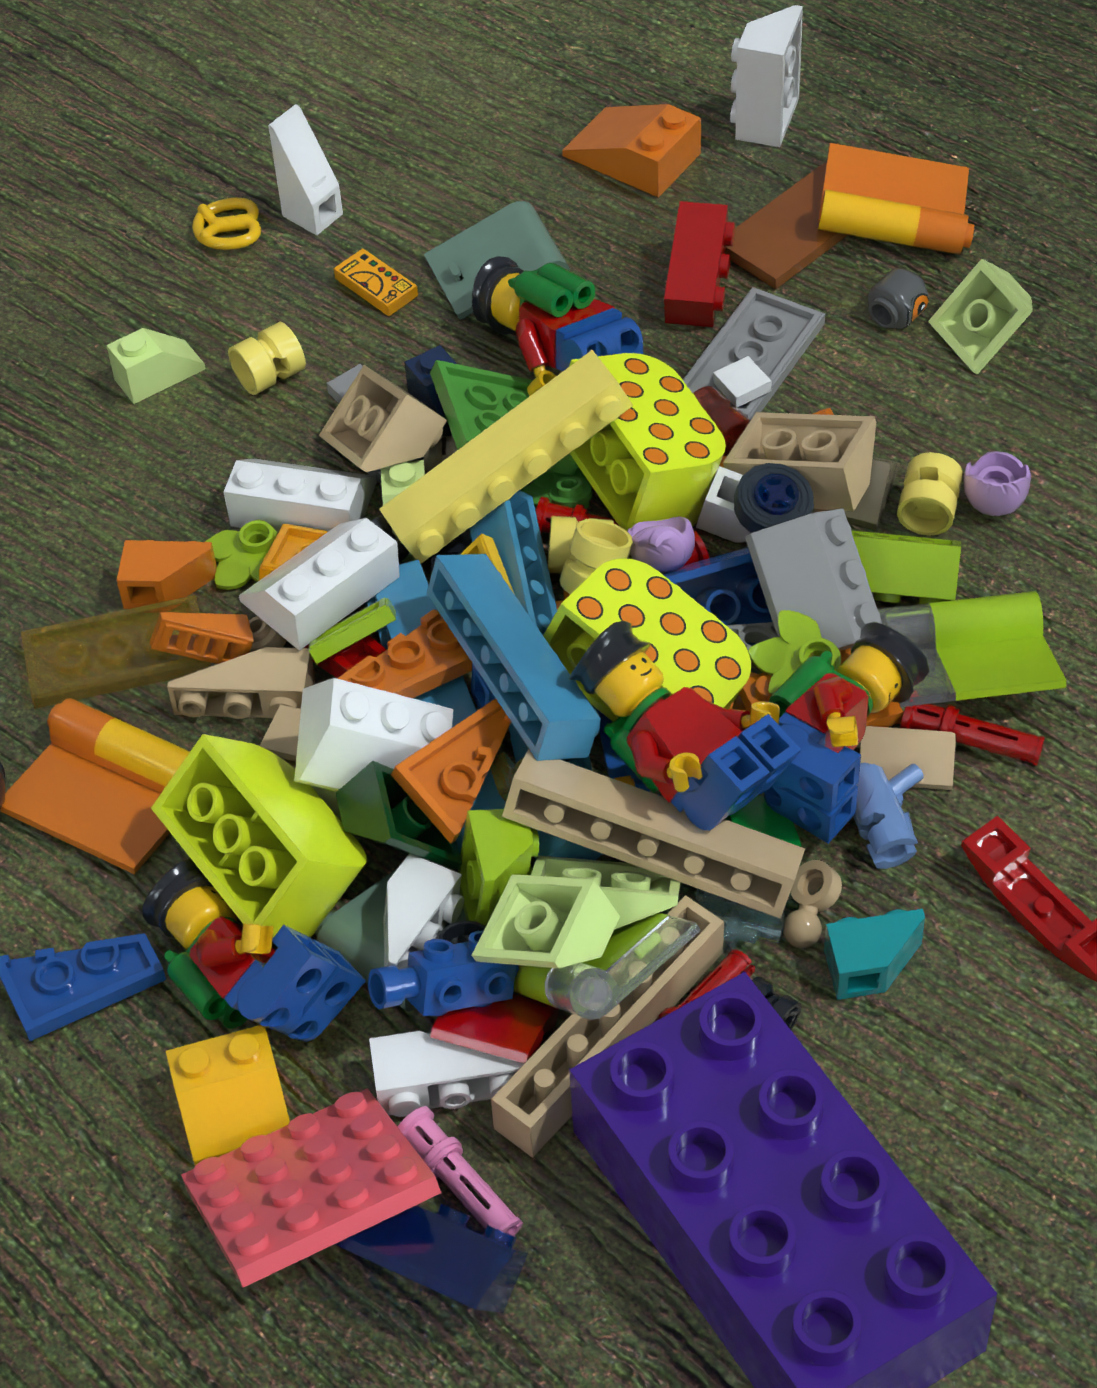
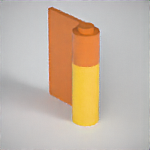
M830 143L817 229L960 255L963 247L970 248L974 234V224H969L968 215L964 214L969 167Z
M72 698L65 699L62 703L56 704L48 716L47 725L49 727L51 744L5 793V802L0 812L135 875L170 834L151 807L190 751Z

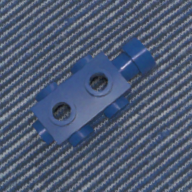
M475 931L469 935L468 942L452 944L443 939L426 941L423 950L409 952L407 968L398 969L396 966L390 965L372 969L368 976V990L374 1006L378 1009L400 1006L404 999H407L423 1016H442L448 1011L473 1006L487 1007L493 1002L513 999L514 981L519 965L476 962L471 955L483 931Z

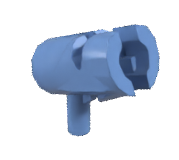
M860 763L859 782L856 784L858 786L856 813L853 818L858 826L860 836L864 840L870 841V844L866 845L876 868L887 869L898 866L908 861L917 852L914 844H917L918 841L914 835L909 811L904 813L901 808L903 804L902 794L924 778L922 770L916 764L909 765L888 780L882 767L875 764Z

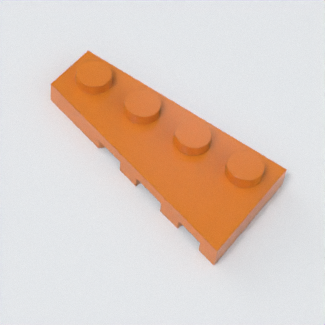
M432 609L420 618L421 625L406 636L399 633L387 642L388 649L377 657L367 656L337 679L415 698L471 672L472 661L437 610Z

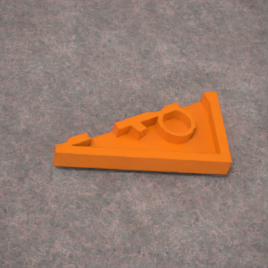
M496 698L397 764L391 774L450 844L456 841L467 817V811L471 810L511 724L510 719Z

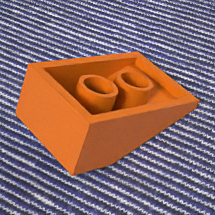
M670 104L605 107L562 150V156L659 198L701 154V117Z

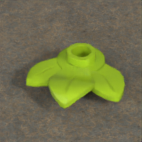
M262 520L250 521L243 525L240 531L224 530L205 541L212 542L215 560L219 562L215 573L217 588L231 590L246 585L251 578L256 582L259 581V568L278 534L269 523Z
M781 610L779 612L778 628L780 637L759 642L748 649L750 658L756 667L762 672L772 675L768 689L771 695L811 656H820L823 652L830 651L832 653L831 665L834 666V670L837 671L841 665L839 649L833 642L821 637L817 622L807 615L791 610Z

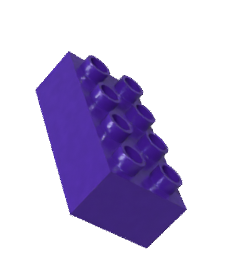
M746 972L741 973L569 1069L574 1133L754 1388H928L986 1351L997 1299L996 1291Z

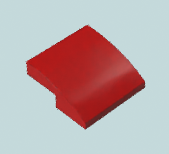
M513 994V999L493 1002L487 1007L473 1006L448 1011L445 1015L438 1016L432 1027L430 1038L525 1064L541 1047L543 1035L556 1026L559 1008Z

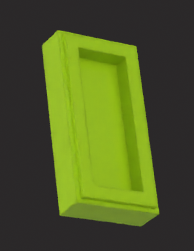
M385 597L332 626L310 642L308 651L315 663H320L395 621L396 610L390 599Z

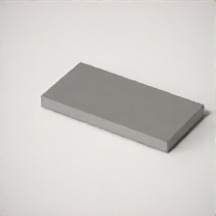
M752 287L684 377L683 381L708 414L746 428L755 413L761 412L822 329L825 324V313ZM749 356L772 381L771 392L736 408L713 383V372Z

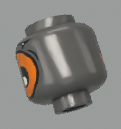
M902 268L893 269L870 289L867 297L871 318L881 327L904 329L910 325L926 309L929 302L928 291L923 279L919 275Z

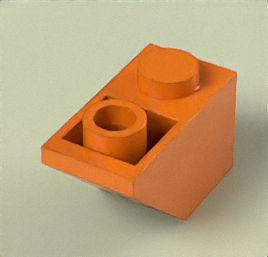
M125 540L116 580L123 608L167 610L215 579L217 565L212 542Z

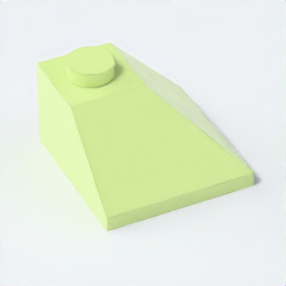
M981 259L928 322L972 372L979 374L1032 313L1031 296L1007 271Z
M512 874L471 956L476 962L563 968L602 957L620 915L595 879Z

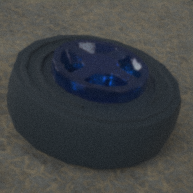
M765 463L754 466L741 477L734 493V512L740 524L750 533L811 514L814 509L813 491L808 481L797 470L783 464ZM774 503L778 504V507H772V506H773Z

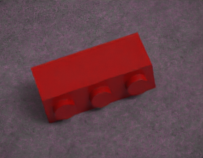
M679 202L664 294L665 323L714 327L716 311L723 312L725 287H720L721 278L728 279L730 269V254H725L726 246H733L735 235V222H728V205Z

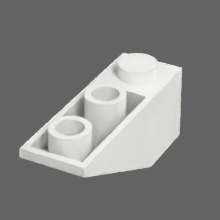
M295 104L268 125L282 216L318 235L343 215L340 188L300 106Z
M409 853L387 882L383 916L384 967L394 965L398 969L407 968L409 952L423 950L426 941L439 939L440 933L448 922L453 924L457 921L464 905V897L459 895L462 874Z
M422 1031L369 1039L378 1102L388 1115L405 1117L414 1110L424 1106L430 1109L438 1107L456 1109L470 1102L489 1100L524 1065L521 1062L430 1038L429 1033Z

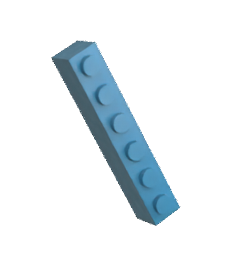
M486 554L437 555L427 595L535 759L543 761L589 757L594 738L599 733L601 718L580 690L577 682L569 679L570 674L560 661L558 655L548 644L537 625L532 621Z

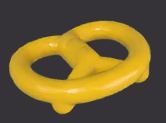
M226 198L208 205L200 204L192 223L195 238L204 246L213 249L232 250L247 247L256 242L261 235V227L257 221L259 215L258 206L247 198ZM240 209L247 211L246 214L235 216H215L217 213L228 210ZM205 222L209 224L206 228H204ZM249 229L248 233L237 237L222 238L214 236L218 233Z

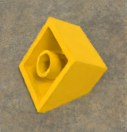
M258 1025L166 1050L173 1085L195 1166L204 1159L220 1157L240 1148L245 1141L252 1137L268 1135L290 1123L265 1026Z

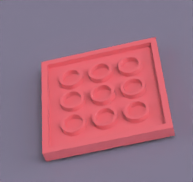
M368 1088L360 1092L347 1093L338 1098L335 1104L313 1114L307 1113L297 1116L287 1126L268 1135L252 1137L245 1141L240 1148L220 1157L204 1159L194 1169L181 1174L187 1192L243 1288L441 1194L434 1173Z

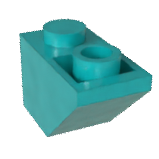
M897 909L889 911L884 915L860 919L846 917L835 923L826 924L824 953L837 1000L885 993L922 944L925 923L923 909L910 911Z

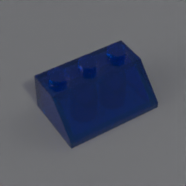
M442 1203L438 1212L418 1204L335 1244L475 1310L503 1313L528 1255L527 1252L514 1247L517 1239L516 1236L491 1225H487L485 1233L467 1225L470 1215Z

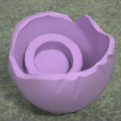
M999 451L987 452L973 466L971 462L967 463L963 474L964 492L970 504L983 514L990 516L1010 514L1019 508L1026 499L1031 482L1030 469L1028 465L1025 464L1023 466L1018 458L1009 453Z
M679 516L660 521L638 522L627 530L632 536L633 544L630 555L633 560L644 562L663 574L683 567L691 557L695 546V533L691 522L685 517Z

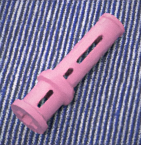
M420 1107L408 1114L397 1127L434 1173L435 1177H439L461 1201L463 1206L490 1233L498 1245H502L513 1238L520 1230L523 1222L512 1213L507 1205L491 1189L489 1184L462 1157L463 1149L459 1140L455 1137H448L434 1122V1113L429 1107ZM424 1137H426L432 1145H429L424 1139ZM466 1184H468L477 1193V1195L485 1202L489 1209H486L482 1205V1203L474 1196V1194L465 1186Z

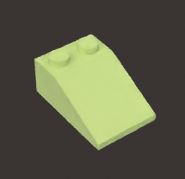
M538 855L531 876L595 879L620 915L615 929L678 905L681 882L630 863Z

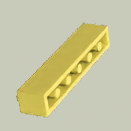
M591 350L379 510L401 543L422 564L503 502L509 500L519 490L545 473L574 449L580 447L609 423L616 420L621 414L631 408L633 404L614 376L594 351Z

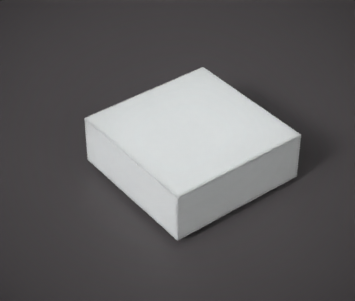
M749 356L713 372V383L736 408L771 392L772 381Z

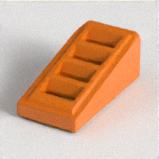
M160 612L150 639L151 649L215 664L248 654L253 645V634L248 616L244 614ZM173 630L180 631L178 635H172Z

